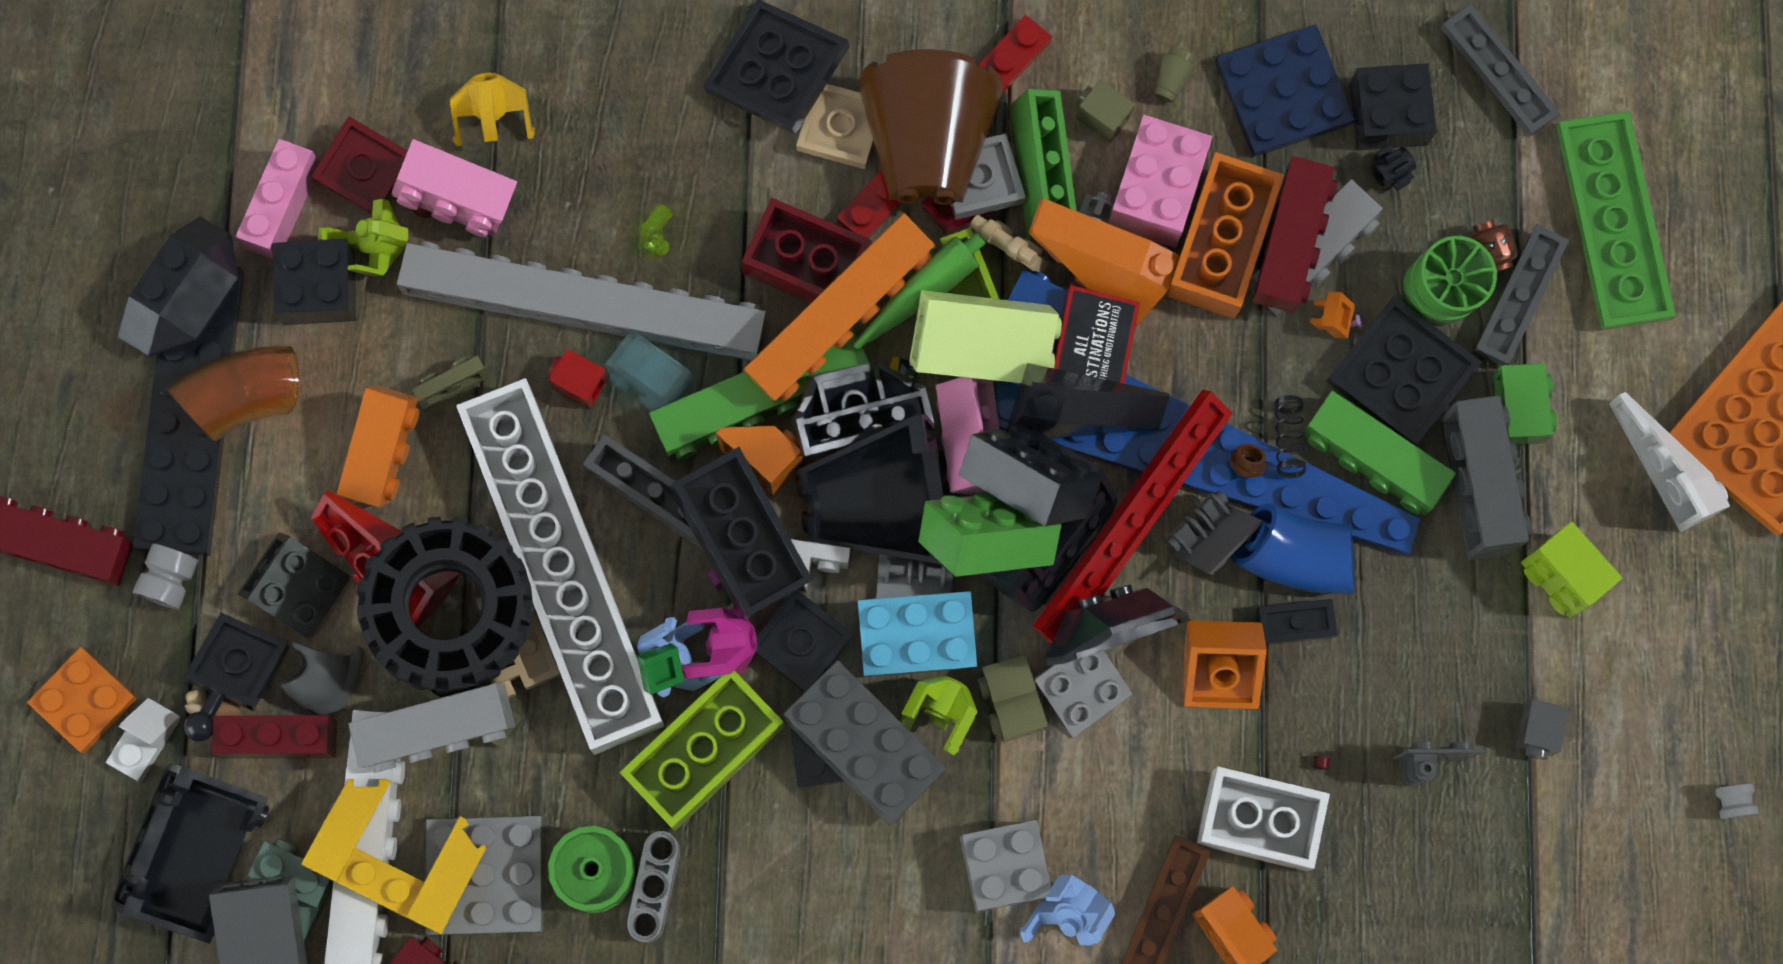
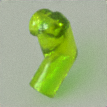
M658 203L641 227L644 249L648 253L652 252L657 258L663 257L669 250V242L663 239L662 228L673 215V212L662 203Z

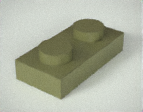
M470 356L463 357L451 365L452 369L440 375L433 373L419 380L418 386L412 388L415 397L418 398L417 401L423 410L489 378L479 356L472 359Z

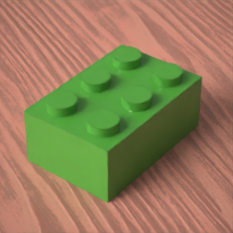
M979 492L975 493L974 496L959 498L944 496L940 500L925 501L919 543L955 577L1054 565L1061 524L1044 526L989 493Z

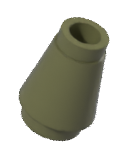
M1174 46L1170 47L1169 52L1163 54L1153 95L1163 101L1173 103L1175 97H1177L1196 69L1194 65L1197 59L1196 56L1184 49Z

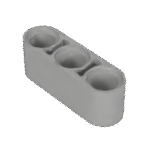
M665 831L652 833L645 841L627 921L629 934L635 940L642 943H652L662 936L679 863L680 845L670 833ZM661 839H666L672 844V853L664 860H658L652 854L654 844ZM652 877H659L664 882L663 893L656 898L647 897L644 892L646 881ZM643 915H652L656 921L654 932L648 936H641L636 930V922Z

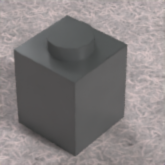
M1534 699L1524 703L1515 747L1525 749L1526 756L1541 760H1548V756L1560 753L1569 708Z

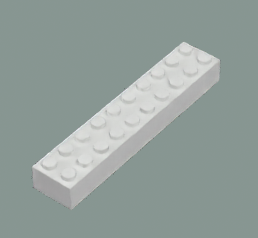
M527 379L519 380L456 405L509 543L526 568L531 584L532 601L591 752L596 755L665 727L653 695H650L643 689L636 652Z

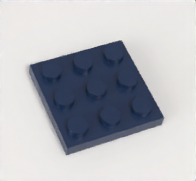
M1317 24L1216 58V66L1252 157L1350 126L1355 121Z

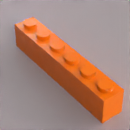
M905 213L902 214L742 371L772 402H775L779 397L785 402L801 387L796 381L806 371L812 376L827 361L823 356L826 351L833 345L839 350L854 335L849 329L859 319L864 324L868 322L880 310L876 303L885 294L892 298L905 286L906 282L902 278L912 268L917 272L930 261L932 255L929 251L935 244Z

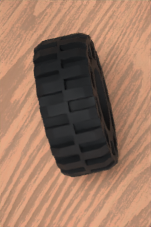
M441 516L427 518V523L415 526L413 522L402 527V533L394 538L391 536L387 537L380 544L381 550L376 556L371 555L365 565L366 572L363 580H360L358 585L357 616L362 634L371 653L378 663H381L397 680L401 679L409 683L411 687L421 691L428 689L436 690L438 694H451L452 690L464 689L465 692L477 688V684L486 680L492 681L501 674V670L508 664L511 665L519 655V650L523 643L526 642L530 631L533 615L532 589L521 558L517 557L513 547L506 539H500L493 534V529L481 523L479 526L470 524L468 519L454 517L453 521H442ZM451 571L466 575L476 584L482 596V612L476 625L463 636L450 640H437L423 634L414 625L409 612L410 597L416 585L424 578L438 572Z

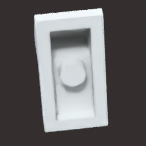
M791 539L809 573L811 564L818 565V570L829 573H839L840 568L848 569L850 548ZM808 584L802 586L805 592H807Z
M149 698L146 699L119 725L125 732L106 763L142 783L182 717Z

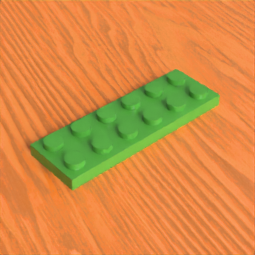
M1630 111L1560 121L1556 128L1601 331L1672 320L1676 314Z

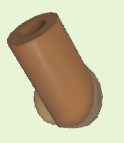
M190 691L186 694L187 705H185V709L189 714L201 710L206 701L205 691ZM224 700L215 716H240L239 705L229 700Z

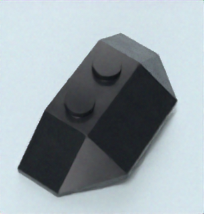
M201 216L171 234L128 296L118 338L149 357L197 342L239 281L232 235Z
M876 361L810 377L793 418V423L803 457L854 444L915 415L925 414L933 423L934 419L926 387L917 382L914 383L901 373Z
M1131 584L1109 590L1111 597L1101 600L1100 594L1078 600L1080 607L1065 613L1045 658L1047 666L1065 664L1191 621L1189 614L1148 588L1133 590Z

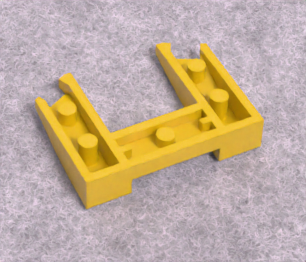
M348 779L301 865L442 935L486 850L485 845L483 844L479 848L475 847L463 830L469 823L460 816L428 877L423 882L356 848L391 781L379 779L378 787H354V779Z

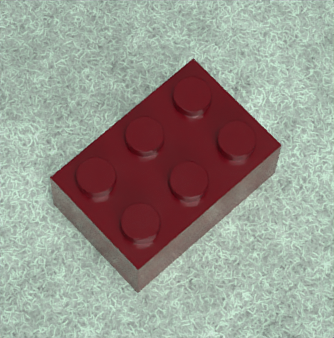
M771 197L741 261L743 274L812 303L872 244V240Z

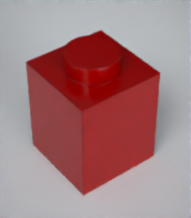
M569 349L565 351L562 357L557 356L548 371V375L551 376L549 382L554 390L589 409L592 408L609 379L606 369Z

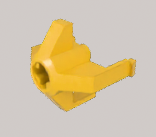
M491 72L477 74L450 97L455 131L453 142L456 147L462 146L459 117L474 115L481 119L484 142L498 141L496 121L504 116L506 112L523 110L527 138L533 139L535 128H532L526 89L499 74Z

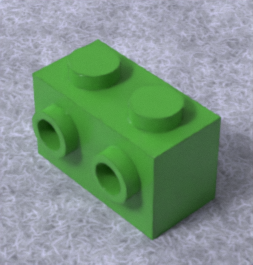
M1545 363L1500 366L1493 374L1495 396L1500 395L1502 406H1506L1509 411L1510 426L1507 428L1509 442H1514L1515 445L1545 443L1553 436V432L1557 428L1556 413L1554 410H1550L1549 396L1553 392V381L1551 375L1546 374Z

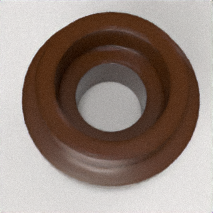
M1252 444L1240 445L1238 449L1232 452L1229 460L1232 469L1245 478L1259 477L1264 474L1267 467L1264 451Z

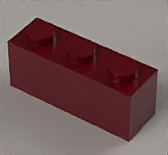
M329 715L213 716L212 754L222 759L336 758L337 720Z

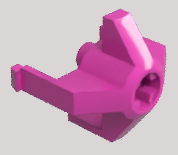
M722 607L689 611L687 617L688 625L701 623L705 626L713 625L706 641V651L708 656H711L710 662L681 665L683 678L689 680V678L730 674L734 670L738 674H743L757 649L756 632L751 622L747 618L741 619L736 609H725Z

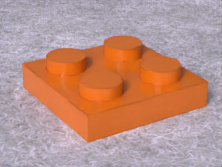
M80 647L27 703L80 753L85 754L138 698L87 650Z

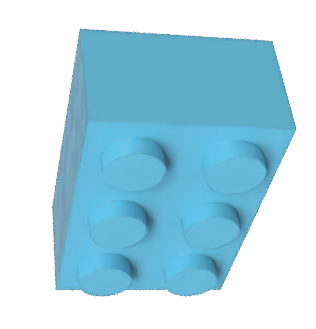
M971 591L858 600L863 677L973 669L977 667Z

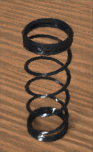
M1296 395L1280 396L1274 402L1276 409L1275 417L1279 420L1275 429L1280 435L1276 439V446L1280 449L1276 455V459L1279 462L1276 467L1277 473L1285 478H1297L1306 472V462L1296 458L1279 460V455L1282 451L1292 454L1305 451V447L1302 445H1290L1281 448L1278 443L1282 436L1288 439H1299L1305 435L1300 430H1291L1283 434L1278 430V425L1281 422L1295 425L1304 421V418L1294 415L1280 419L1277 412L1283 414L1300 412L1304 408V402L1302 398ZM1284 400H1296V401L1285 402V403L1281 404L1280 406H1278V403H1280L1281 401H1284ZM1292 403L1300 404L1299 406L1294 408L1282 407L1284 405ZM1289 418L1301 419L1299 422H1287L1284 420ZM1295 432H1297V433H1302L1301 436H1297V437H1291V436H1286V435H1285V434H1288V433H1295ZM1292 447L1303 448L1300 451H1288L1285 449ZM1282 467L1301 468V467H1302L1303 470L1298 471V472H1291V473H1290V472H1284V471L1280 470V468H1282Z

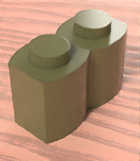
M1026 655L982 667V677L977 678V684L982 699H989L993 709V713L988 714V720L994 736L1000 735L1004 743L1047 729L1046 718Z

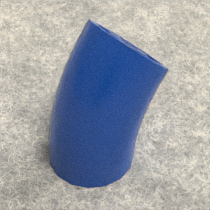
M1271 503L1261 505L1250 514L1262 520L1263 523L1253 533L1252 537L1231 555L1233 563L1256 576L1290 588L1326 594H1354V556L1351 523H1328L1310 520L1286 512Z

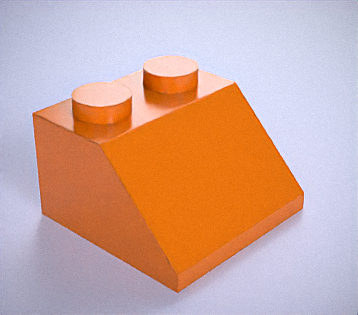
M775 426L720 428L716 433L719 448L724 454L740 447L761 487L772 498L798 473V469L803 467V457L798 439L787 429L782 433Z
M1201 620L1187 622L1184 645V707L1259 709L1267 652L1262 623Z
M1231 886L1191 913L1225 964H1262L1278 951L1273 944L1277 940L1275 934L1265 921L1259 924L1251 912L1255 908L1254 904L1242 889L1237 891L1234 886Z

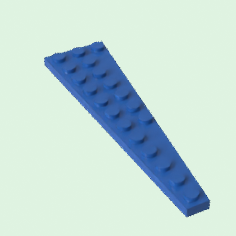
M1054 339L1052 353L1055 351L1056 339ZM1126 374L1124 384L1160 391ZM998 382L995 400L1000 430L1007 429L1021 383ZM1170 396L1159 429L1050 439L1079 455L1142 474L1190 405ZM1227 423L1182 484L1183 487L1205 494H1215L1219 490L1228 498V501L1254 509L1263 504L1271 503L1286 512L1306 519L1328 523H1351L1352 539L1406 556L1411 553L1420 518L1306 463L1305 474L1300 477L1285 478L1277 473L1276 467L1279 463L1276 455L1280 449ZM1243 444H1252L1261 448L1266 455L1265 460L1267 462L1264 474L1255 478H1245L1237 474L1229 463L1232 452ZM1284 451L1279 455L1280 461L1296 458ZM1282 467L1280 470L1291 473L1301 471L1303 468Z

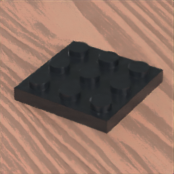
M757 0L707 78L703 88L706 93L796 135L850 45L848 40L764 1Z
M1393 296L1326 382L1377 421L1417 446L1481 364V361Z

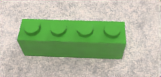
M1027 89L1010 105L1018 174L1026 196L1025 204H1023L1027 239L1031 241H1036L1029 234V230L1040 199H1046L1077 211L1060 90Z
M1331 391L1304 430V436L1308 438L1307 442L1313 448L1323 453L1326 451L1339 458L1338 463L1343 468L1352 473L1360 472L1370 479L1369 484L1374 489L1384 494L1391 493L1401 500L1400 505L1404 509L1415 515L1421 513L1426 516L1434 508L1456 475L1454 471L1334 391Z

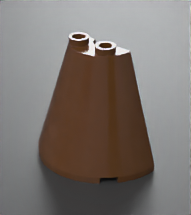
M920 49L887 55V62L878 65L877 62L873 61L862 71L859 79V90L890 200H897L903 204H914L919 201V197H932L934 202L939 205L963 202L1002 95L1001 77L990 65L985 66L984 69L976 65V58L957 52Z

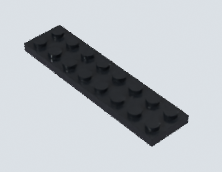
M237 267L238 283L197 342L173 350L160 352L156 356L133 549L136 551L149 552L152 544H158L184 554L211 555L244 271L241 267Z

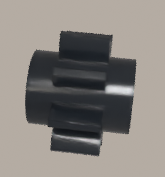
M1389 144L1376 152L1377 155L1373 157L1376 163L1371 165V172L1381 187L1387 188L1393 185L1394 189L1398 191L1411 183L1410 180L1414 178L1411 172L1416 170V162L1405 147L1395 150L1392 144Z

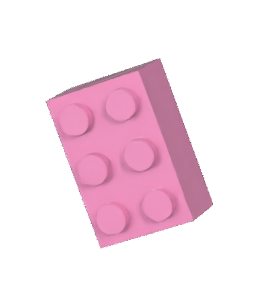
M1143 115L1108 224L1143 238L1177 248L1213 136Z
M412 139L391 196L398 198L397 203L406 208L417 210L420 207L432 212L431 216L441 222L452 224L455 221L467 226L466 230L473 235L485 238L488 234L494 237L502 223L518 181Z

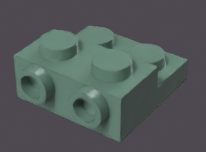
M276 838L274 844L264 841L247 877L250 878L249 880L294 875L304 944H306L333 888L334 881L302 866L301 863L304 858L295 855L298 847Z

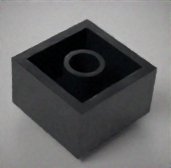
M1429 63L1357 68L1349 83L1352 111L1355 118L1354 129L1357 150L1382 149L1389 144H1392L1394 148L1428 146L1437 132Z
M347 239L273 243L274 314L283 325L357 321L356 274L347 270L348 265H355V251Z

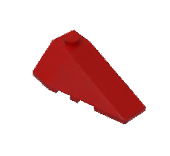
M331 491L323 494L311 517L337 555L345 556L356 573L352 577L358 585L365 575L367 561L371 555L376 556L381 550L380 544L387 537L391 536L394 538L402 533L396 527ZM451 571L434 573L416 585L410 597L409 612L417 628L444 601L461 573Z

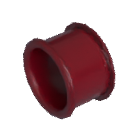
M1314 756L1313 767L1329 770L1330 758Z

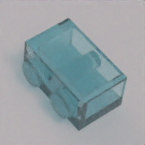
M632 329L605 363L610 374L608 379L625 392L630 388L639 394L638 401L651 411L677 401L693 381L689 369Z

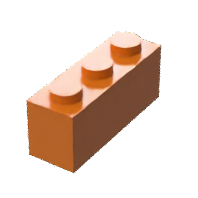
M379 385L365 388L337 495L378 508L395 499L400 486V480L396 479L399 465H404L409 454L410 445L406 443L409 429L413 430L419 418V409L415 408L418 400L417 397Z

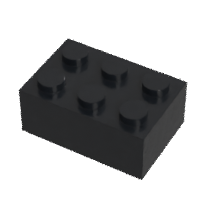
M1015 425L1009 429H990L989 432L972 434L958 474L1044 526L1088 518L1103 478L1091 471V466L1088 463L1079 459H1070L1061 453V448L1048 442H1040L1032 437L1030 430Z

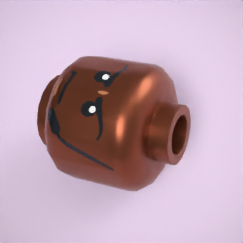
M1490 220L1472 227L1474 234L1468 236V238L1479 242L1488 250L1495 262L1497 272L1513 266L1512 260L1518 256V250L1509 226L1503 224L1495 226L1494 220Z

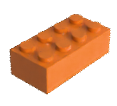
M1217 152L1214 153L1166 297L1236 319L1247 292L1284 174Z

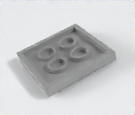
M542 817L465 818L469 825L463 829L476 848L484 844L486 850L442 935L543 932ZM426 819V878L458 819ZM426 928V935H439L436 932Z

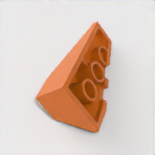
M1040 199L1029 230V234L1058 263L1062 262L1076 276L1075 281L1082 288L1140 302L1136 326L1140 324L1169 290L1180 255L1151 240L1046 199Z

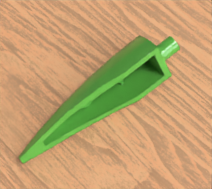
M975 233L964 243L956 236L932 256L923 268L908 279L901 290L890 298L855 340L853 346L859 349L917 313L921 290L947 293L979 266L973 254L986 244L983 239Z

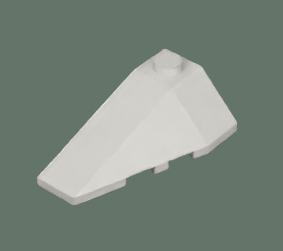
M1626 392L1620 394L1609 403L1680 532L1730 507L1727 501L1728 493L1724 485L1720 481H1716L1713 474Z

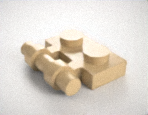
M976 215L972 220L970 227L976 230L975 233L984 241L1006 252V255L1013 260L1021 262L1033 271L1044 274L1051 262L1041 255L1045 250L1044 248L1027 238L1023 240L1019 236L1013 237L1012 235L1015 230L998 219L996 221L993 219L987 221L980 215Z
M534 607L529 635L526 642L521 646L519 655L514 660L515 665L503 668L501 674L490 681L491 684L505 683L508 699L516 695L511 682L521 677L525 689L529 690L561 676Z

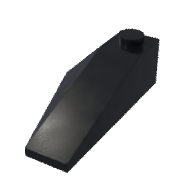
M1027 363L1007 429L1014 425L1021 426L1030 431L1034 429L1049 438L1159 429L1170 395L1162 391Z

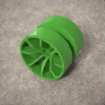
M1464 236L1443 238L1421 254L1407 269L1403 281L1406 302L1412 310L1431 324L1443 326L1457 323L1484 304L1492 295L1497 281L1495 262L1488 250L1471 238Z

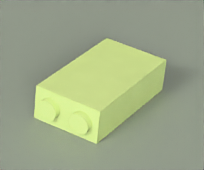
M921 290L909 362L916 372L1021 383L1027 363L1054 368L1055 355L1052 353L1054 339H1058L1061 334V318L1050 305Z

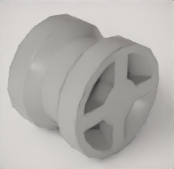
M1753 783L1715 789L1716 797L1721 800L1722 808L1719 811L1720 819L1759 814L1758 806L1752 800V794L1755 791Z

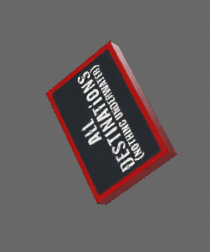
M1069 285L1066 290L1061 315V334L1056 341L1054 351V369L1125 383L1140 302Z

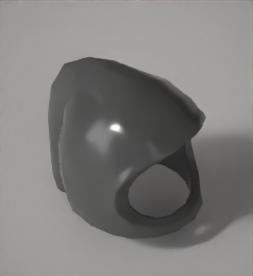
M292 642V647L302 657V667L294 677L281 683L280 686L299 706L316 715H328L338 712L349 701L356 686L364 650L357 646L352 654L341 655L323 652L299 642Z

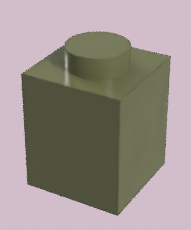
M1102 79L1094 88L1088 86L1076 102L1080 105L1077 119L1110 143L1132 117L1135 103Z

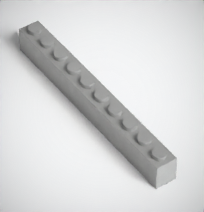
M419 241L418 245L406 244L397 286L403 295L750 361L761 352L767 317L766 311L760 310L761 307L754 303L740 302L739 306L727 304L724 299L712 295H705L703 299L690 297L688 292L675 288H670L667 292L653 290L652 285L643 282H632V285L617 283V279L606 275H597L596 279L584 277L581 272L569 268H561L560 272L547 270L545 265L532 261H527L525 265L511 263L509 258L500 255H490L489 258L475 256L473 251L463 248H454L453 252L441 250L438 245L426 241Z

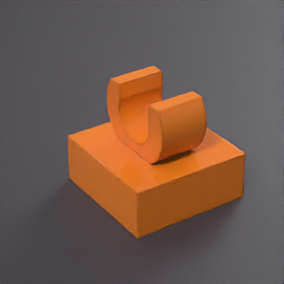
M1328 291L1326 300L1317 299L1313 304L1319 310H1324L1323 317L1319 319L1310 318V323L1319 330H1326L1334 338L1348 339L1355 304L1342 292Z

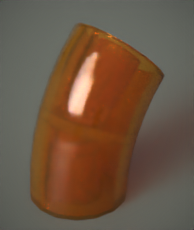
M288 345L244 349L201 365L181 377L166 390L203 431L216 442L225 434L251 421L271 416L289 415L293 412L299 393V366L296 353Z

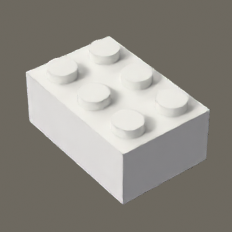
M1216 767L1211 773L1196 844L1306 872L1315 868L1330 794Z

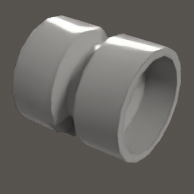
M152 544L144 562L149 571L140 574L132 593L154 603L179 610L186 591L182 586V582L192 579L199 560L177 550Z

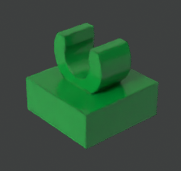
M669 643L659 648H652L641 652L637 656L643 689L650 695L684 682L678 647Z

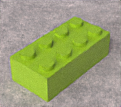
M734 670L730 674L722 675L619 773L660 817L676 831L784 729L785 725L782 719Z

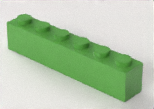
M853 326L849 330L854 335L839 350L833 345L826 351L823 356L827 361L812 376L806 371L796 381L801 387L785 402L781 397L772 402L743 372L649 412L651 421L668 459L677 458L678 461L695 455L698 452L697 448L708 443H711V446L719 445L716 433L720 428L762 426L765 424L764 419L775 414L783 417L797 411L798 404H800L810 377L868 364L869 361L863 348L856 349L853 346V343L858 338Z

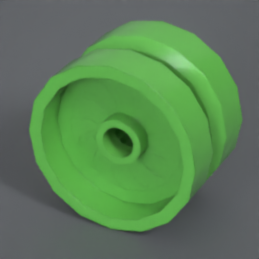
M598 826L578 827L565 834L554 846L548 862L549 881L556 895L568 906L590 914L608 912L621 905L632 892L637 877L636 859L629 845L611 830ZM588 863L590 865L598 864L599 871L595 876H588L589 873L585 871Z

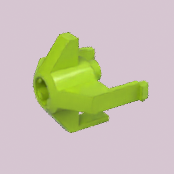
M379 199L373 200L372 218L360 220L356 225L355 231L345 232L330 227H321L318 231V240L347 239L353 249H359L363 253L370 254L369 267L355 264L348 265L347 270L379 277L384 276L396 258L402 253L408 241V228L399 225L389 201Z
M938 676L917 682L901 713L900 722L910 731L921 711L932 718L930 724L939 730L945 731L947 726L955 725L943 748L946 752L955 756L975 720L977 709L967 686L951 677Z

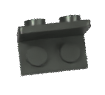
M279 532L237 595L309 638L348 582L350 576L292 537Z

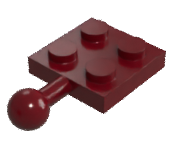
M348 116L313 172L311 180L372 215L373 200H386L389 193L393 191L408 151ZM418 207L417 210H412L421 218L432 217V212Z

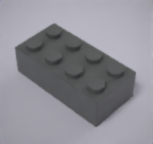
M1500 395L1456 401L1440 418L1449 467L1456 473L1452 483L1467 559L1469 561L1511 555L1529 541L1528 536L1532 534V525L1529 515L1523 512L1521 500L1524 499V485L1521 478L1516 477L1514 464L1517 462V450L1514 442H1509L1507 428L1510 426L1508 408L1502 406Z
M838 660L783 715V721L889 826L946 769Z

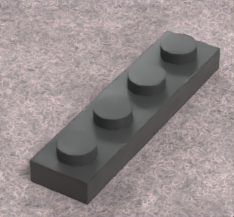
M1472 4L1443 23L1440 29L1528 137L1534 135L1559 116V110Z
M1538 224L1535 225L1473 352L1501 366L1510 364L1569 242L1568 239Z

